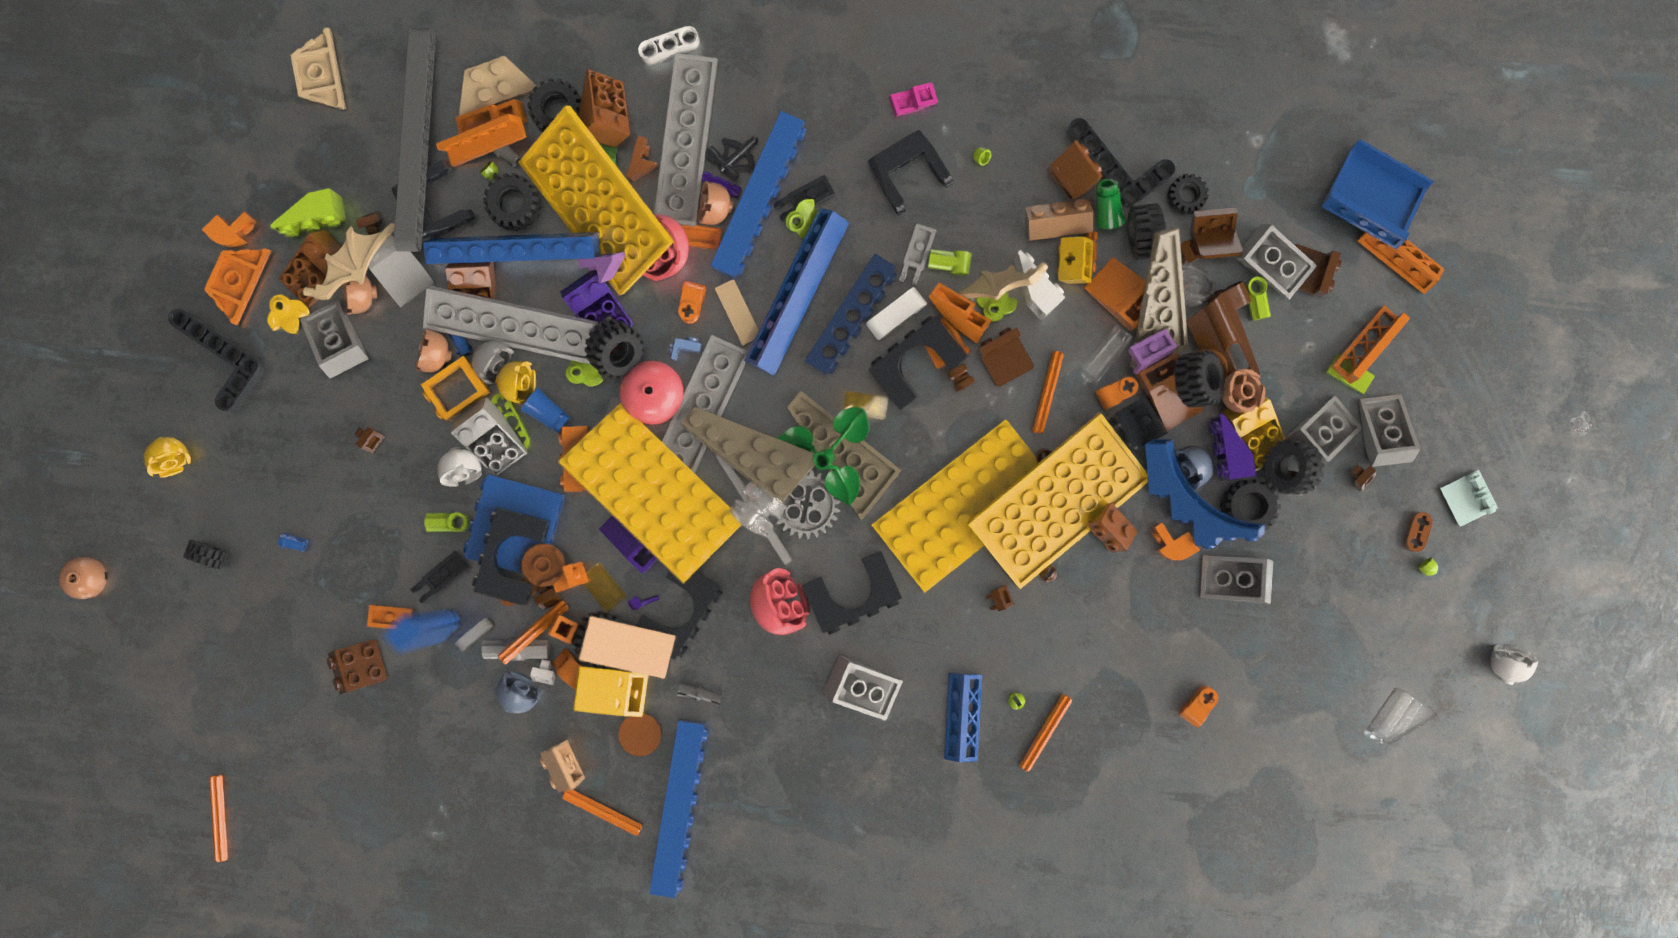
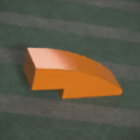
M515 99L496 106L491 104L455 117L459 134L506 114L519 116L523 124L527 123L523 102Z
M939 282L930 293L929 298L956 329L978 344L991 320L973 310L976 303Z

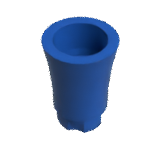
M539 387L531 394L520 410L549 429H553L556 433H559L570 419V416L564 413V410L548 398Z

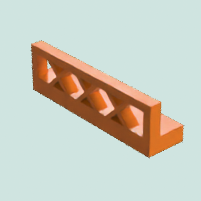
M506 114L438 142L436 146L437 150L447 152L451 166L456 167L527 138L521 117Z
M1364 232L1358 239L1360 244L1423 294H1426L1440 280L1444 271L1442 266L1408 239L1397 249L1367 232Z
M1385 305L1382 306L1331 367L1348 383L1351 384L1357 381L1408 322L1410 317L1405 313L1396 316ZM1382 314L1392 321L1388 326H1381L1380 316ZM1368 330H1376V341H1368ZM1356 345H1364L1363 356H1355L1354 347ZM1343 360H1351L1352 369L1349 373L1340 366Z

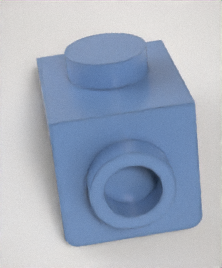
M686 337L685 340L675 338V343L671 342L669 355H671L672 361L677 362L680 350L701 354L702 344L698 343V339Z

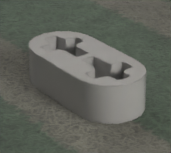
M487 617L457 640L455 645L463 652L493 627L492 623Z

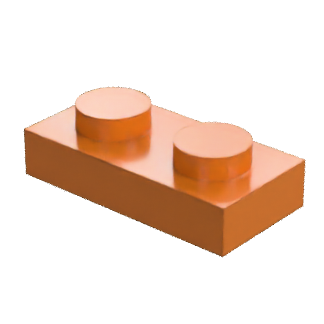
M369 605L367 627L391 629L404 616L413 615L414 609Z

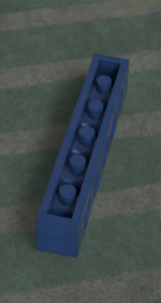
M876 253L873 255L804 360L807 365L824 376H827L828 373H834L839 365L836 361L840 355L845 356L851 347L848 344L852 337L856 339L861 332L862 327H860V324L864 319L868 321L874 312L872 306L875 302L879 303L886 293L883 289L887 283L891 285L897 276L894 273L896 266ZM872 276H879L882 282L880 285L874 286L869 280ZM865 293L869 295L870 301L866 304L860 303L858 301L860 294ZM850 311L856 312L858 319L853 322L849 321L846 318L847 313ZM843 329L846 331L847 336L841 340L837 339L834 335L835 331ZM832 347L835 350V354L832 357H825L823 355L824 348Z

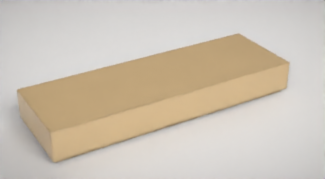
M734 279L716 287L715 290L742 346H745L755 340L759 330Z

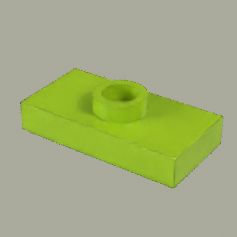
M1336 354L1325 373L1361 395L1364 394L1375 376L1366 371L1360 379L1351 384L1348 383L1331 367L1340 357V354ZM1343 360L1340 366L1349 373L1352 369L1351 361Z

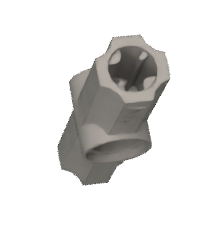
M516 638L483 640L482 658L499 659L498 654ZM534 639L510 661L548 659L550 653L549 640Z

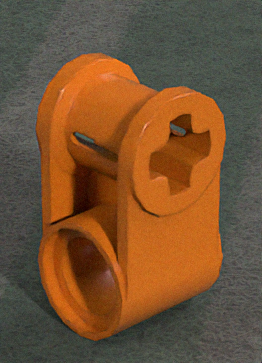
M684 281L678 308L679 316L684 323L693 324L699 319L701 306L705 298L706 285ZM691 309L693 314H689V317H687L684 312H688Z
M1125 377L1098 389L1095 393L1105 411L1134 395L1139 385L1133 377ZM1124 382H1126L1127 384H1132V387H1130V392L1128 390H1123V387L1125 386Z
M1208 686L1199 687L1191 699L1182 707L1179 715L1195 728L1200 727L1218 702L1217 692ZM1204 693L1209 694L1211 697L1209 701L1203 697Z

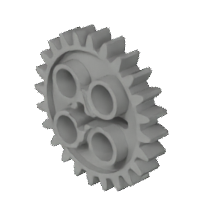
M811 470L809 475H806L797 486L802 489L801 497L796 498L791 493L781 505L777 503L771 505L772 509L777 510L772 517H779L776 525L783 523L782 531L790 529L789 536L796 532L798 539L802 537V534H805L806 539L809 540L810 533H812L817 538L818 531L823 534L826 533L825 526L828 528L833 527L830 520H837L833 513L840 512L838 508H835V505L841 502L834 500V496L826 489L825 479L821 480L822 473L814 477V472ZM810 486L807 503L811 507L806 509L804 523H801L803 505H800V503L805 500L806 488ZM814 491H820L823 494L822 501L817 502L813 499L812 494ZM791 507L798 510V517L795 519L790 518L787 514L788 509ZM810 512H817L819 514V521L817 523L809 520L808 515Z

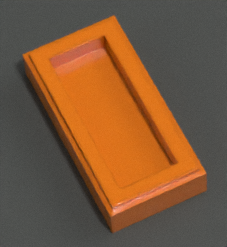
M681 225L687 235L689 247L718 250L722 241L723 228Z

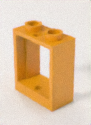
M462 356L421 384L424 389L422 394L428 402L432 401L436 407L434 409L436 415L441 420L444 419L449 422L492 393L486 383L475 374L471 361L465 356ZM459 368H462L477 392L450 411H447L431 387Z

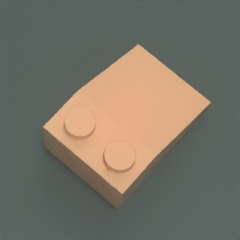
M568 740L540 753L542 756L540 757V762L544 769H548L551 776L549 777L550 784L553 789L557 788L558 793L575 788L585 779Z

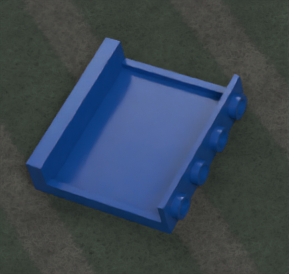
M1359 139L1349 150L1321 207L1397 249L1407 240L1410 234L1407 230L1426 190L1434 181Z
M487 474V477L483 478L481 482V498H478L474 510L477 511L475 520L472 519L469 525V532L471 534L463 547L464 558L478 561L480 554L485 552V535L491 530L492 523H490V517L497 507L551 521L546 542L513 536L501 544L497 554L499 567L522 573L521 562L529 548L542 543L552 545L566 495Z

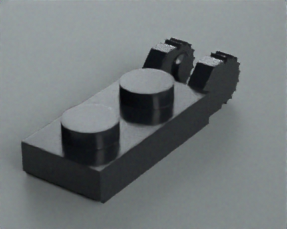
M823 175L788 193L786 197L778 200L773 205L775 209H778L789 202L792 203L793 208L779 216L781 220H785L788 213L794 211L801 201L813 199L814 205L834 196L835 193L827 177Z
M456 550L425 574L422 580L410 590L414 594L425 585L431 589L419 599L420 603L423 604L448 586L470 566Z

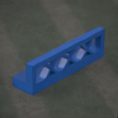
M949 673L945 760L955 762L978 761L982 692L981 674ZM970 679H975V680H974V688H973V690L971 691V690H970ZM972 701L973 710L969 712V704ZM971 723L972 731L968 734L967 727ZM968 745L971 747L970 756H966Z

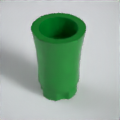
M1103 179L1096 185V225L1103 229L1118 228L1126 222L1118 182L1112 179Z

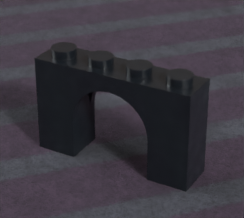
M931 315L921 322L922 327L920 329L909 331L904 336L905 341L900 345L896 342L887 349L889 353L885 357L878 356L870 363L872 367L868 369L899 410L904 409L919 397L902 373V360L908 350L918 345L928 346L937 352L950 370H953L970 357L938 316L933 318Z
M497 507L490 517L492 527L490 532H487L485 535L484 544H486L485 552L480 554L478 560L480 570L473 578V592L525 606L529 603L534 584L505 575L498 565V550L505 540L513 536L546 542L551 521Z
M881 551L861 559L870 578L872 589L869 599L858 608L846 609L837 605L832 600L822 577L802 585L822 633L828 632V635L840 631L839 626L845 623L851 626L860 622L859 617L867 614L869 618L880 613L879 608L887 606L889 609L900 604L898 600L902 599L901 594Z
M698 570L684 583L670 571L666 576L667 579L685 589L692 597L694 604L693 615L684 626L670 628L645 613L641 615L635 625L636 627L675 635L670 658L676 660L678 656L680 658L684 656L689 648L686 646V643L690 638L694 640L700 630L697 627L701 620L706 621L712 611L708 609L711 603H717L723 593L720 591L722 585Z

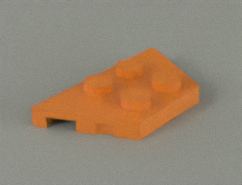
M266 248L262 250L221 251L204 288L206 293L213 298L219 309L230 319L229 321L234 325L238 326L271 254V251Z

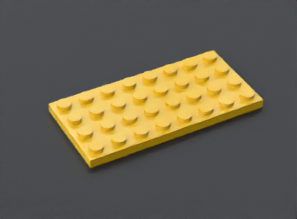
M565 106L518 162L571 233L598 232L600 254L625 252V257L613 279L608 280L619 296L625 294L674 242L571 106Z
M622 403L617 405L558 461L583 488L682 583L744 523V520L641 421L629 415Z
M1098 413L966 524L1016 586L1021 589L1091 530L1087 523L1097 520L1105 504L1113 503L1118 508L1147 484L1148 473L1105 417Z
M1005 419L871 526L925 593L984 546L966 523L1037 465L1036 456Z

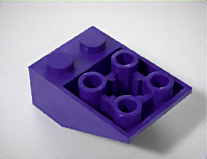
M597 270L589 271L560 291L562 298L578 318L596 321L599 324L611 316L612 319L620 320L629 327L635 325L605 282H599Z
M1224 414L1211 417L1209 431L1214 436L1212 451L1213 455L1217 456L1218 464L1215 465V472L1217 477H1220V481L1256 476L1252 452Z
M613 516L599 528L604 536L642 574H645L658 561Z

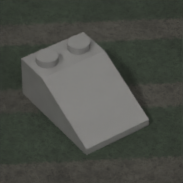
M1261 224L1242 247V255L1235 256L1249 271L1258 277L1264 278L1268 285L1287 299L1294 295L1317 267L1314 262L1273 225Z
M394 231L374 254L368 268L400 307H403L423 293L428 286L434 285L435 281L414 252L396 251Z
M339 300L300 319L317 363L329 378L368 359L365 349Z
M1402 394L1360 399L1359 407L1364 443L1371 467L1413 462L1420 451V446Z
M1334 395L1300 423L1285 439L1311 443L1312 446L1319 449L1317 454H1322L1323 459H1321V463L1325 465L1362 427Z
M1203 555L1200 598L1271 604L1273 561L1261 558Z
M839 655L822 695L833 703L886 721L903 681L858 661Z

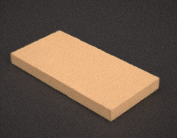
M589 616L579 660L665 679L675 635Z

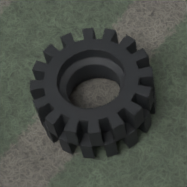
M1187 173L1179 176L1168 189V203L1172 204L1171 208L1173 210L1177 209L1179 214L1182 212L1184 215L1193 214L1194 211L1200 210L1208 199L1209 195H1207L1209 189L1205 187L1207 183L1205 181L1202 182L1200 176L1195 177L1196 174L1188 175ZM1188 186L1195 190L1196 197L1193 201L1186 202L1181 198L1180 191L1183 187Z
M189 540L183 557L206 567L222 569L228 552L207 543Z

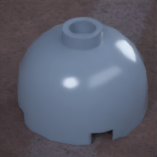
M1193 445L1175 451L1180 468L1194 490L1205 485L1213 475L1214 466L1210 453L1201 447Z
M512 671L510 675H507L506 672L498 683L496 697L506 712L525 713L531 710L540 699V688L537 686L535 689L531 685L533 683L532 679L524 674Z

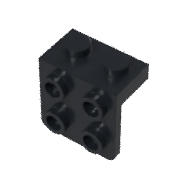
M1148 395L1115 413V421L1120 429L1123 428L1128 445L1134 448L1135 451L1144 447L1150 440L1158 439L1168 433Z

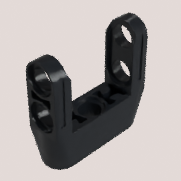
M920 130L911 133L868 160L877 183L898 216L905 213L906 209L904 200L889 175L922 155L939 183L945 187L954 183L935 148Z
M442 160L427 167L426 185L447 176L452 170L449 160ZM398 184L391 188L396 201ZM424 204L422 242L428 241L431 238L441 237L472 222L476 218L473 210H459L433 222Z

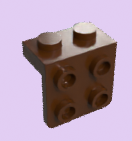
M1236 207L1193 212L1191 233L1200 258L1211 259L1242 255L1243 248L1236 232L1238 217Z
M1295 244L1302 253L1317 265L1298 290L1318 297H1322L1328 294V292L1330 293L1335 284V280H1332L1334 273L1338 272L1342 261L1339 260L1341 253L1332 250L1326 254Z
M1010 327L999 332L1000 337L992 340L991 337L980 343L981 347L977 350L990 376L998 387L1005 385L1034 367L1032 360L1019 339L1021 334L1017 327L1013 330Z
M369 640L328 653L327 664L329 669L333 670L335 677L333 678V685L335 690L339 691V694L373 685L387 679L376 640Z

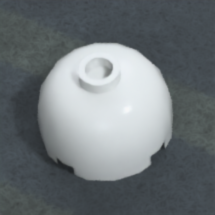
M460 447L451 448L440 458L437 467L440 483L445 486H459L458 482L466 480V484H469L482 476V468L477 456L471 451L461 449Z
M1499 645L1493 647L1490 660L1491 667L1494 673L1501 678L1502 682L1506 684L1524 682L1534 674L1538 664L1536 656L1533 660L1529 657L1530 653L1528 651L1505 645V649H1498Z

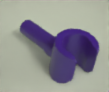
M656 595L640 601L636 596L629 600L628 604L632 610H638L646 604L658 601L659 597Z

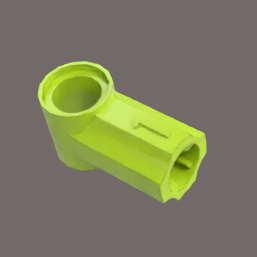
M931 249L928 268L950 271V273L955 275L968 276L972 253Z
M1254 277L1247 280L1244 284L1252 300L1248 303L1251 321L1271 317L1266 293V280L1262 277ZM1252 282H1256L1259 285L1257 293L1251 289Z
M459 512L426 513L425 517L426 532H465L469 529L471 522L469 515ZM459 516L463 519V525L460 528L455 524Z

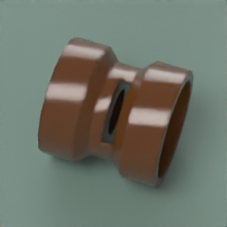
M965 363L946 374L949 380L954 382L956 392L975 383L974 378L968 374V368Z

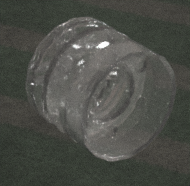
M750 481L742 492L748 499V502L744 503L736 500L735 503L742 508L741 512L731 507L729 512L738 523L749 531L766 538L769 532L763 529L762 525L765 524L773 528L774 525L767 518L771 515L779 519L787 506L769 492Z

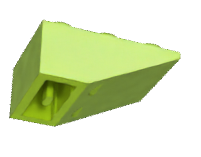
M330 188L307 193L270 226L286 237H296L300 235L299 232L304 231L308 233L320 231L321 227L326 226L328 228L339 227L341 223L347 222L342 197Z

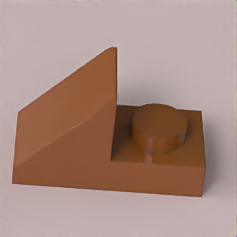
M637 137L626 175L630 182H634L659 168L657 163L644 159V157H648L650 152V145H648L645 137Z

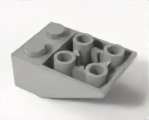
M487 397L457 418L453 423L451 433L469 451L475 454L478 460L494 476L499 475L528 453L501 411Z

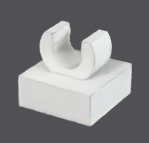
M542 659L540 668L532 667L530 674L532 681L554 685L556 677L554 671H550L551 661Z

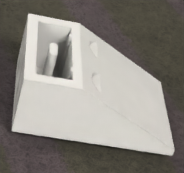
M1021 250L1014 258L1017 272L1026 273L1030 268H1036L1033 264L1034 259L1029 253H1023ZM1046 271L1033 285L1022 286L1026 305L1040 320H1043L1065 298L1063 289L1055 283L1053 285L1049 281V275Z

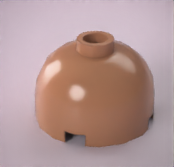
M705 181L701 187L702 198L701 202H699L697 221L701 224L716 225L725 220L728 213L731 214L733 201H730V195L725 187L717 183Z
M366 275L363 284H359L356 281H349L343 284L344 302H347V307H345L346 314H360L367 311L372 306L373 298H377L376 286L371 285L370 279Z
M425 329L418 350L419 360H416L415 370L433 373L440 370L444 363H449L452 351L448 350V342L441 333Z
M1242 369L1229 374L1225 378L1222 397L1225 406L1238 413H1248L1254 411L1256 407L1259 408L1265 399V386L1261 385L1259 374L1249 369Z
M92 557L71 559L62 566L59 572L58 581L60 588L66 595L75 599L96 597L106 585L104 574L106 571L100 561Z

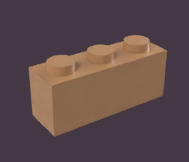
M1089 198L1025 207V226L1029 241L1093 232V209Z

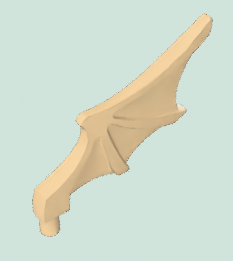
M391 223L383 231L373 235H360L354 232L353 227L350 226L346 232V240L342 248L333 255L327 253L325 256L327 275L321 285L316 284L315 288L305 287L303 294L319 300H329L334 292L346 282L356 281L359 284H363L367 268L374 254L395 231V224Z
M1041 262L1035 269L1030 268L1026 273L1017 272L1013 265H1010L1007 270L997 273H991L987 270L980 271L982 275L972 285L957 293L967 299L987 297L999 300L1001 295L1008 290L1036 283L1048 269V266Z

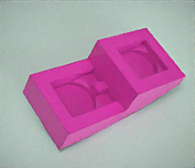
M932 82L914 86L910 90L889 96L895 117L938 103Z

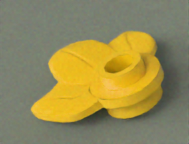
M278 294L273 296L269 302L271 311L267 316V321L273 331L282 327L288 333L297 334L299 332V318L309 315L310 311L302 301L297 299L290 300L287 296ZM277 302L283 304V309L277 307Z

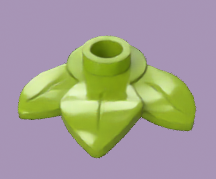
M805 199L801 201L794 211L788 213L785 219L788 229L797 232L803 240L818 209H814V200ZM795 217L799 218V222L797 224L792 223V220Z
M1008 291L1001 295L999 300L987 297L976 298L977 304L983 309L984 316L989 318L991 322L999 321L1005 314L1014 312L1018 303L1016 298L1008 297ZM995 308L998 312L993 313L990 309Z
M570 360L571 364L566 369V378L569 382L573 384L583 383L589 387L597 386L603 382V378L598 373L599 371L591 364ZM574 370L581 372L578 376L572 374Z

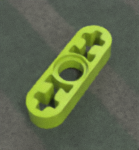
M500 393L494 395L491 400L496 407L499 403V398L506 400ZM507 401L504 406L508 411L512 409V412L505 413L502 407L499 406L497 408L501 413H505L503 415L505 419L510 416L516 418L517 424L512 429L514 432L518 431L521 438H526L523 444L527 450L531 445V437L514 403Z

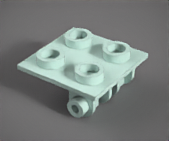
M1479 470L1440 488L1459 527L1485 514H1492L1498 509Z

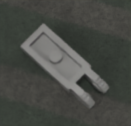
M916 223L903 262L904 267L899 281L904 282L908 267H912L917 270L911 282L913 286L917 285L920 273L923 271L937 231L936 229Z

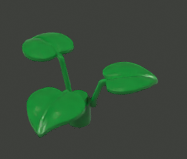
M850 407L841 411L834 419L833 428L842 435L829 449L823 448L818 453L816 446L812 445L814 440L812 433L803 426H794L776 438L809 452L813 450L812 457L815 467L822 470L826 468L828 470L835 469L830 471L825 478V486L828 492L849 506L855 501L860 490L859 474L852 466L846 465L840 469L837 465H832L835 459L833 450L844 437L850 443H859L867 437L869 421L866 410L861 407Z

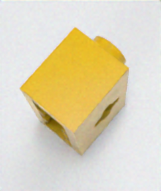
M1087 237L1061 238V244L1058 248L1060 263L1057 268L1059 281L1067 284L1091 283L1093 240Z

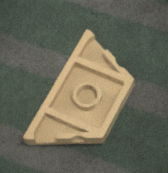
M325 28L322 30L323 33L316 39L309 40L303 48L297 49L291 54L298 96L302 99L344 110L346 106L332 32L330 28Z
M505 56L466 69L464 71L459 114L463 115L491 104L496 106L534 93L533 88L536 85Z

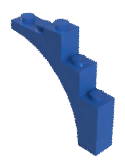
M1152 439L1145 444L1149 494L1157 495L1159 498L1170 496L1172 520H1179L1180 523H1190L1193 521L1195 545L1211 549L1215 548L1222 541V538L1225 541H1233L1236 538H1245V541H1257L1265 533L1264 524L1250 523L1232 518L1216 510L1199 496L1191 487L1180 468L1173 439Z

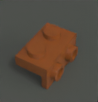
M1113 503L1105 504L1097 520L1087 523L1093 534L1112 553L1127 551L1138 532Z

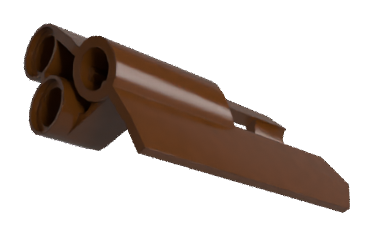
M1239 281L1225 289H1220L1205 297L1207 304L1186 320V323L1199 349H1215L1225 357L1228 363V375L1239 370L1229 350V347L1235 343L1240 345L1249 364L1248 369L1260 375L1258 365L1237 309L1252 301L1244 282Z

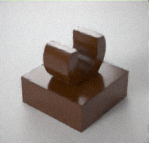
M376 211L358 217L355 221L358 228L366 226L368 234L373 235L379 232L376 222H379L382 217L380 212Z
M1192 239L1180 244V251L1184 255V259L1181 261L1182 265L1187 262L1190 264L1200 259Z
M359 427L354 434L359 438L356 445L372 454L385 437L379 431L367 427L365 431Z
M1356 464L1351 470V475L1356 478L1355 487L1362 492L1376 477L1377 470L1369 465L1364 471Z
M1007 585L991 591L986 596V599L993 598L995 605L991 606L990 610L997 609L999 612L1014 605Z
M537 586L540 595L534 597V599L543 611L562 600L560 593H556L554 588Z

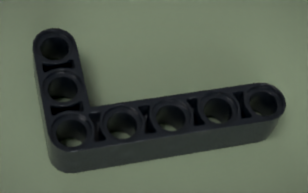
M1076 118L1072 120L1067 129V136L1072 143L1077 140L1079 144H1083L1085 147L1088 142L1095 145L1096 150H1088V156L1092 162L1095 161L1100 166V159L1108 161L1109 167L1104 168L1100 166L1102 170L1101 180L1112 179V176H1119L1121 178L1122 184H1118V188L1120 189L1122 206L1125 208L1137 205L1167 182L1175 172L1174 163L1171 160L1163 159L1133 181L1085 119ZM1073 126H1080L1083 133L1076 134L1073 131ZM1159 167H1166L1168 175H1162ZM1142 180H1149L1152 184V187L1145 188L1142 184ZM1130 192L1134 194L1135 201H1128L1125 193Z
M182 309L172 310L169 313L168 321L174 328L235 368L217 394L215 405L222 411H238L264 374L265 363L194 314ZM182 315H184L185 320L182 324H180L179 318ZM202 326L203 332L200 336H197L196 331ZM217 338H219L220 345L217 348H215L214 342ZM237 350L238 356L233 360L232 352ZM254 361L256 367L251 372L249 370V365L251 362ZM242 379L244 385L241 389H238L237 383ZM230 397L231 405L226 407L225 401Z

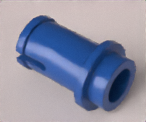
M453 334L448 335L457 350V355L466 357L472 353V346L468 345L465 337Z
M288 532L285 534L281 533L278 539V546H281L282 549L290 548L305 552L308 544V539L291 536Z

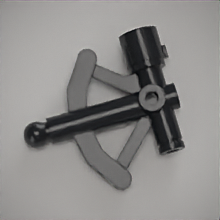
M752 136L744 144L737 140L723 138L722 144L725 145L724 153L721 155L714 146H710L705 151V156L710 163L718 165L717 168L722 174L725 172L735 181L739 174L734 169H749L753 173L755 161L750 149L754 144L758 143V138ZM729 146L735 147L737 150L727 158ZM743 155L748 160V164H734Z

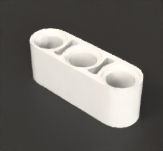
M686 26L641 42L638 51L645 64L653 65L674 58L675 53L685 54L697 49L700 42L696 29ZM687 35L694 36L692 42H685L684 38ZM667 42L674 43V47L671 49H665L664 45ZM647 49L654 50L651 56H645L644 52Z
M913 287L875 315L865 325L875 338L880 341L923 309L927 302L917 289Z

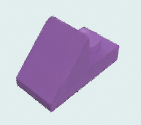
M625 252L599 254L595 258L577 259L579 268L588 267L589 271L597 270L599 282L602 283L613 279L625 257Z

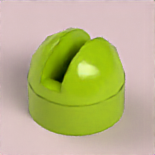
M984 147L976 148L972 154L973 160L977 164L984 166L990 161L991 151Z
M490 161L479 173L487 180H494L493 174L498 176L499 171L497 166Z
M1430 557L1424 560L1418 566V569L1424 575L1432 576L1437 573L1438 565Z
M1013 692L1008 696L1007 702L1012 709L1019 710L1025 705V698L1021 693ZM1014 696L1020 701V706H1017L1016 702L1012 699Z

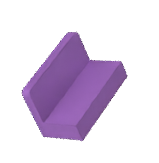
M1166 329L1129 348L1128 352L1137 364L1133 370L1135 374L1171 356L1177 348L1176 343Z

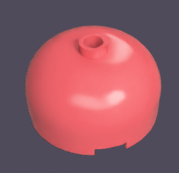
M663 214L653 215L674 242L642 275L653 279V281L675 275L685 265L689 254V243L684 229L673 218Z
M653 360L638 363L624 375L619 387L620 402L627 413L643 424L652 426L661 425L673 419V416L681 406L685 393L683 382L678 373L669 365ZM647 387H652L653 392L649 395L646 394Z
M782 568L773 569L760 576L751 588L749 599L750 608L755 620L763 629L776 635H787L805 627L806 617L810 614L809 601L801 583L799 582L796 585L790 577L791 572ZM798 591L800 602L795 600L787 604L785 601L795 597Z

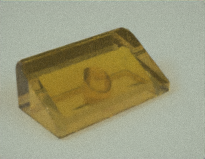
M846 391L843 410L850 407H861L866 410L867 417L885 420L888 397Z
M601 564L596 565L586 573L589 582L583 585L606 612H609L627 596Z

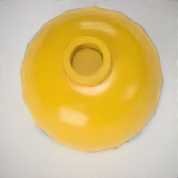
M509 362L497 374L496 384L498 390L507 401L525 404L529 394L535 391L536 373L535 370H531L529 365L532 364L530 362Z
M158 437L146 447L143 460L150 476L158 474L159 477H168L183 471L184 468L181 466L185 465L186 462L189 465L191 457L185 445L178 439Z

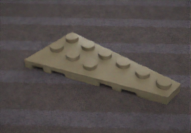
M1175 227L1155 233L1134 343L1135 345L1166 329L1177 345L1172 354L1188 348L1179 229ZM1132 358L1130 367L1135 369L1137 364Z
M802 391L797 394L787 407L798 425L807 428L814 437L812 445L816 446L817 453L823 448L829 449L842 435L833 428L835 417ZM844 437L833 450L835 459L832 465H837L840 469L843 466L849 465L858 472L860 490L851 506L862 521L902 470L864 440L859 443H850Z
M696 407L680 423L683 428L778 505L785 501L815 466L812 452Z

